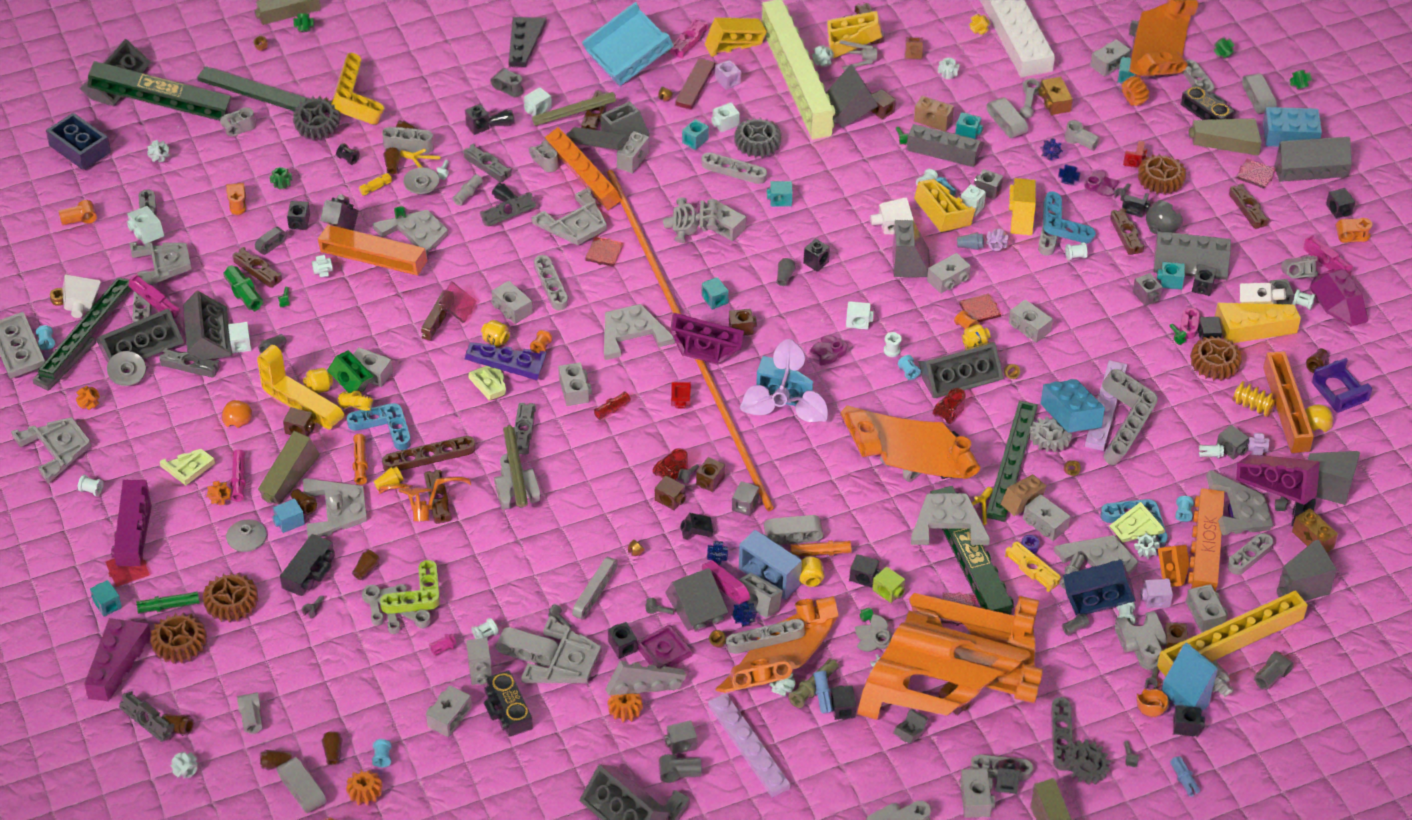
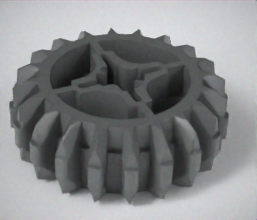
M312 96L311 100L306 98L305 103L300 102V106H296L295 112H293V123L301 136L304 135L306 139L311 137L313 141L316 137L321 140L323 136L328 138V134H334V130H338L340 112L334 110L335 105H331L332 100L329 101L327 97L322 99L321 96L315 99ZM325 112L330 114V116L326 117ZM304 119H307L309 123L306 124Z
M753 117L752 120L747 119L746 122H741V125L737 126L734 133V142L738 150L742 151V154L747 153L748 157L753 155L755 158L757 156L763 158L764 155L769 157L770 153L775 154V151L780 147L782 139L778 125H775L774 121L769 122L768 118L762 120L761 117L760 119Z

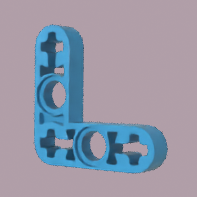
M1053 191L1046 194L1043 201V229L1045 232L1058 237L1085 242L1086 244L1091 243L1096 234L1095 230L1090 226L1062 219L1061 196ZM1066 228L1071 229L1073 232L1067 231Z
M396 403L372 407L370 411H354L347 416V426L351 430L358 431L387 424L396 449L406 450L411 445L410 434L402 408ZM392 412L396 414L395 418H393ZM371 415L379 416V418L377 419H371L369 417ZM396 424L402 425L400 429L393 428ZM401 435L403 438V442L399 440V436Z
M1151 499L1107 503L1101 509V519L1104 522L1113 523L1126 513L1125 509H1132L1141 502L1149 509L1148 511L1165 530L1158 505ZM1166 530L1163 534L1157 535L1158 540L1156 542H1159L1160 548L1166 546Z

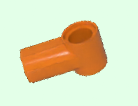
M83 200L75 207L58 210L62 225L79 221L90 224L97 219L94 204L90 200Z

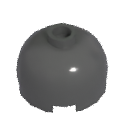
M1158 200L1148 209L1146 222L1153 234H1157V231L1175 233L1183 224L1181 214H1176L1171 209L1173 207L1172 204Z

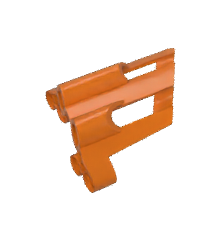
M913 593L909 598L913 612L929 616L927 623L942 627L939 618L964 624L973 636L1028 650L1031 654L1029 659L1023 661L1019 667L1008 675L1001 678L997 677L998 679H994L985 687L1014 694V699L1030 703L1036 702L1043 669L1035 667L1034 624L1039 600L1019 596L1018 605H1016L1013 616ZM960 646L954 650L955 658L986 667L991 666L1000 658Z
M908 611L905 622L898 626L890 644L881 658L878 659L866 680L857 715L877 720L883 702L950 715L956 708L962 707L974 699L982 691L983 687L997 677H1004L1014 671L1023 661L1029 659L1031 654L1028 650L927 623L929 616ZM960 646L1000 658L991 666L986 667L955 658L954 650ZM921 674L958 685L951 694L942 699L908 689L911 675Z

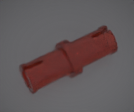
M624 391L614 398L607 399L606 403L594 409L595 416L601 420L608 414L617 412L620 407L631 401L629 394Z

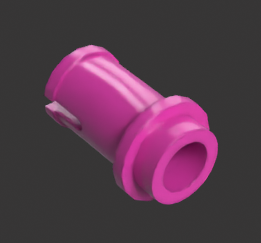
M445 634L444 638L430 643L429 647L435 656L449 648L453 649L457 643L452 634Z

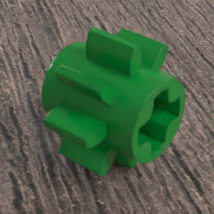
M308 13L297 14V18H293L294 28H298V32H310V27H314V19L310 18Z
M1222 37L1214 43L1216 48L1213 50L1218 57L1222 55L1223 58H1226L1234 52L1232 47L1235 45L1230 38L1226 40L1225 37Z
M1305 69L1293 72V77L1289 78L1291 86H1296V89L1309 86L1308 81L1312 80L1310 72L1305 73Z
M283 167L272 170V175L269 176L270 183H273L274 188L278 189L287 188L290 186V181H292V173H289L288 169Z

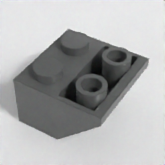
M630 101L601 114V131L625 134L627 137L635 131L650 136L640 111Z

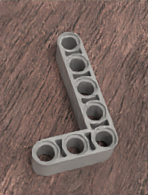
M1112 369L1103 380L1102 387L1106 392L1131 407V410L1103 455L1108 464L1117 465L1129 450L1156 405L1158 398L1153 391L1119 369Z

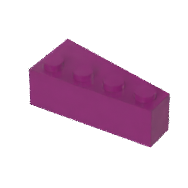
M1249 454L1237 463L1236 480L1305 505L1317 496L1320 461Z
M123 480L117 530L114 534L115 545L111 549V556L115 558L116 566H141L152 509L147 480Z
M109 618L84 683L88 699L107 702L110 700L122 683L123 676L126 672L129 673L135 659L143 653L146 643L149 644L151 639L149 623Z

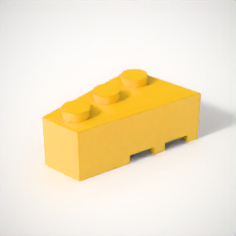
M877 11L827 20L829 46L833 52V58L858 48L840 44L841 40L866 45L882 38L881 23Z
M714 17L704 45L711 57L717 56V53L724 51L729 53L732 52V49L739 47L745 49L761 45L767 30L759 18Z
M1014 178V184H1010L1009 211H1011L1010 234L1032 235L1036 204V180Z
M935 179L918 182L914 199L940 232L971 226L975 208L972 206L967 207L962 203L963 200L960 197L956 199L949 194L950 190Z

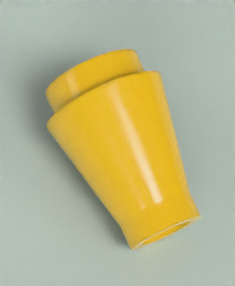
M396 466L395 468H389L381 476L373 480V483L379 491L380 486L400 484L404 479Z

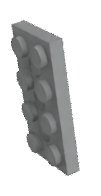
M24 312L0 320V356L10 379L38 369L45 363Z

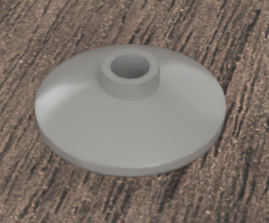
M416 168L405 175L403 182L408 191L415 194H426L437 188L439 176L429 168Z
M130 351L115 354L107 364L109 378L121 386L137 384L142 380L146 372L145 362L142 357ZM125 370L130 371L129 373H123Z
M255 520L238 521L228 529L226 534L227 543L236 551H253L265 542L266 529L260 522Z

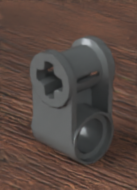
M502 68L490 79L492 86L496 90L502 91L511 97H519L524 92L523 87H521L522 77L506 68Z

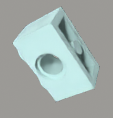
M148 206L127 213L129 230L134 231L136 238H140L144 244L164 237L161 221Z

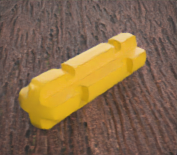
M385 173L381 175V178L379 176L367 182V185L359 186L360 193L365 196L370 193L369 191L373 192L383 187L384 184L391 183V176Z

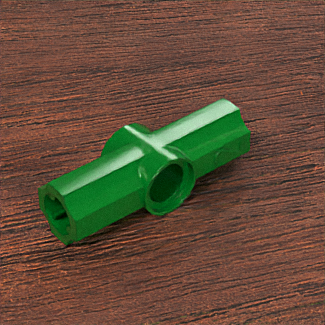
M228 266L223 274L230 284L234 296L237 299H241L249 310H259L261 305H263V300L256 292L252 280L249 277L246 278L237 266Z

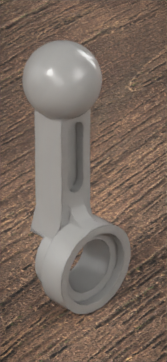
M1034 78L1027 79L1023 83V92L1026 94L1025 104L1020 109V115L1023 118H1031L1033 116L1032 100L1033 96L1039 93L1040 83ZM1032 83L1035 84L1036 87L1030 88L1027 85Z

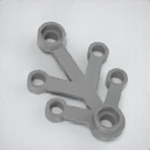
M398 584L395 587L379 589L376 585H368L364 588L362 599L365 603L370 604L372 612L371 622L373 625L379 626L384 621L383 614L379 612L378 607L380 598L388 593H398L399 590L407 592L405 585ZM408 599L405 601V603L407 604L415 602V600ZM426 610L399 613L413 620L415 625L421 629L426 628L431 622L430 614ZM395 613L387 614L389 621L387 625L388 631L391 634H397L400 631V623L397 621Z

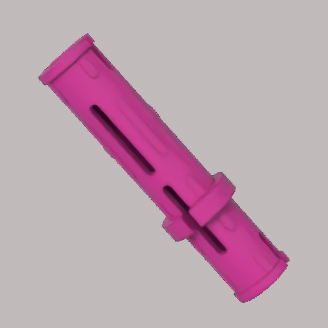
M240 449L233 451L232 478L230 479V486L232 487L231 499L237 502L243 500L244 487L246 485L244 478L245 452Z

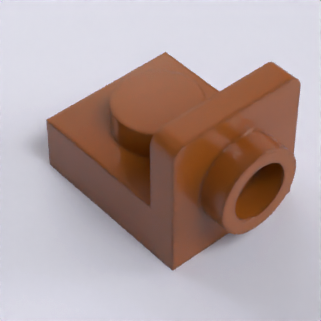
M906 37L905 58L922 59L923 37Z

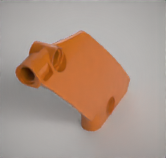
M1168 0L1163 5L1141 12L1131 55L1130 72L1138 76L1178 74L1186 69L1187 62L1183 59L1184 45L1191 15H1195L1198 8V0Z
M846 405L840 413L862 457L880 454L886 465L950 478L968 479L980 471V465L974 454L970 451L971 441L964 436L956 437L943 422L897 418Z
M834 596L815 600L816 606H814L812 599L797 601L795 603L797 613L781 622L793 619L803 621L805 627L804 636L799 639L750 650L740 664L731 669L730 675L715 690L727 693L788 678L792 673V669L800 668L814 654L833 627L838 617ZM775 632V633H772L771 635H772V636H776V635H779L780 633H779V632Z

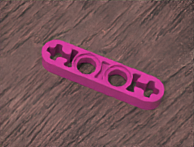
M711 560L702 565V570L710 568L717 587L735 602L741 604L750 599L745 585L717 563Z

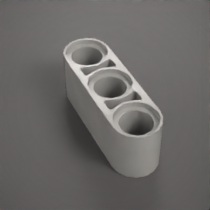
M1261 73L1243 76V88L1257 114L1265 113L1266 107H1276L1275 97Z
M1005 97L987 103L989 115L1009 138H1014L1028 132L1026 121Z
M387 127L382 131L383 147L385 149L395 147L399 151L405 150L413 153L426 149V152L422 154L431 153L434 149L433 134L428 130Z
M816 515L773 518L764 523L765 535L776 544L815 542L823 538L821 520Z
M507 627L503 629L495 647L504 655L542 666H549L558 649V644L551 639Z
M297 757L276 768L279 777L306 813L315 810L327 802L322 790Z

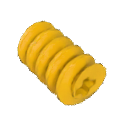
M1242 381L1237 387L1232 401L1236 399L1237 405L1243 402L1244 408L1250 405L1251 411L1257 408L1258 414L1264 411V416L1268 417L1276 402V398L1272 399L1273 393L1266 397V390L1259 394V387L1252 391V384L1245 388V381Z

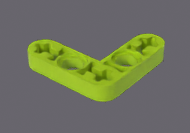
M432 560L422 561L418 567L420 590L383 595L380 598L381 610L384 613L393 614L430 610L438 607L440 597L436 563ZM426 569H430V574L426 575ZM428 582L434 583V585L430 587L424 586V584ZM408 599L415 600V602L411 604L405 603V601Z

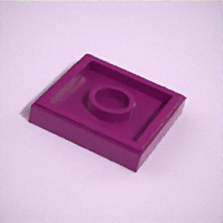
M670 624L637 641L639 652L650 665H655L658 669L672 667L692 656L690 648Z

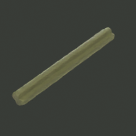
M610 92L534 115L532 120L534 125L538 126L616 102V96L614 92Z
M508 425L503 428L515 501L519 508H523L528 505L515 429Z

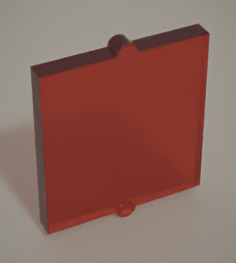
M594 237L585 261L614 267L623 247V242L614 241L610 238Z
M989 293L959 301L962 310H966L968 315L978 322L1001 317L997 303L993 301Z
M115 558L105 561L109 570L108 575L112 577L116 587L150 576L146 567V560H143V558L141 566H116Z

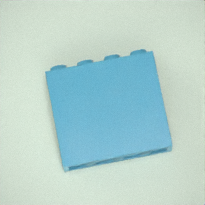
M636 2L582 41L586 52L619 87L674 46L669 35L666 32L662 33L639 9Z

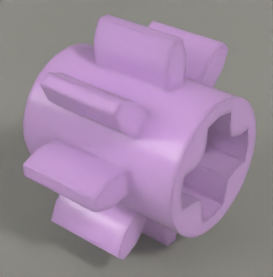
M994 229L993 232L988 231L986 244H989L990 249L1000 251L1002 247L1007 248L1009 235H1006L1004 230Z
M1254 433V437H1249L1247 451H1252L1253 455H1263V452L1267 453L1269 438H1264L1263 433Z

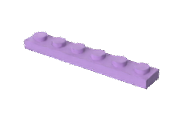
M1109 360L1104 379L1112 369H1119L1126 373L1127 364ZM1101 386L1098 401L1105 407L1102 427L1089 429L1085 447L1104 451L1118 399L1106 392Z
M727 693L708 701V707L771 798L789 790L790 783Z

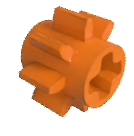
M86 385L76 392L79 395L76 397V402L82 409L87 408L90 410L100 404L98 401L100 394L96 388Z
M213 481V486H207L206 497L211 500V504L218 503V505H224L225 500L231 499L230 491L232 490L226 486L227 482Z

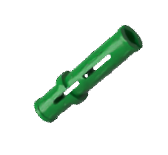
M198 591L160 598L159 596H154V599L136 601L138 614L151 611L161 612L163 609L200 604Z

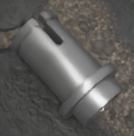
M1077 614L1076 618L1062 624V629L1069 636L1081 628L1086 629L1087 625H1089V620L1085 614Z

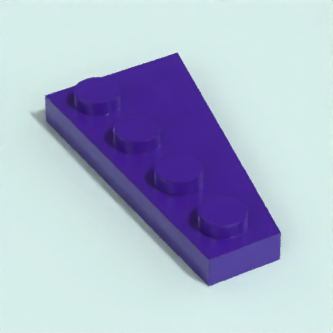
M470 342L465 354V360L538 380L547 351L532 353L531 349L515 351L512 350V347L505 346L499 349L495 345Z

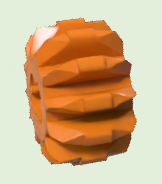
M1139 76L1130 77L1122 84L1123 89L1121 91L1124 93L1123 97L1126 98V101L1131 106L1141 105L1149 98L1147 85Z
M641 694L610 695L607 701L608 712L610 715H613L615 720L621 718L623 723L625 719H629L632 722L633 717L639 718L640 711L643 709Z
M361 769L360 773L353 772L352 777L347 778L346 793L349 795L351 802L356 801L358 806L365 802L368 806L369 801L376 802L377 797L381 796L382 781L377 773L372 774L370 769L367 772Z

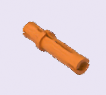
M356 434L353 437L354 462L352 468L355 473L354 482L358 485H363L367 482L366 471L368 469L365 446L366 436Z
M828 540V542L790 545L791 554L796 556H834V554L851 553L850 540L840 542Z

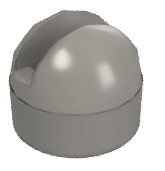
M340 494L328 498L326 503L331 510L336 511L337 508H342L343 499Z

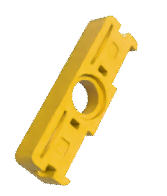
M1014 542L1012 548H1006L1005 558L1008 556L1019 566L1022 572L1046 587L1047 592H1050L1060 584L1061 576L1022 544ZM1035 564L1038 568L1030 569L1027 565Z

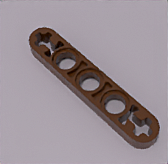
M462 436L388 453L382 458L383 469L387 471L389 468L397 466L399 471L467 456L475 452V440L471 436ZM447 447L453 449L451 452L443 451V449ZM426 452L434 453V455L430 457H427L424 454ZM408 456L415 457L412 461L405 460Z

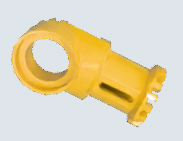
M343 391L338 395L339 405L344 409L352 406L360 410L370 411L372 408L373 399L371 397L368 399V396L365 398L360 391H353L352 393Z

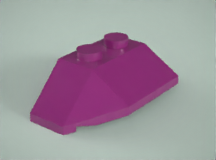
M1345 269L1318 273V276L1314 277L1310 290L1315 294V297L1327 314L1346 322L1349 326L1368 322L1363 294Z
M673 313L670 332L682 356L719 364L740 350L742 346L744 331L682 314Z

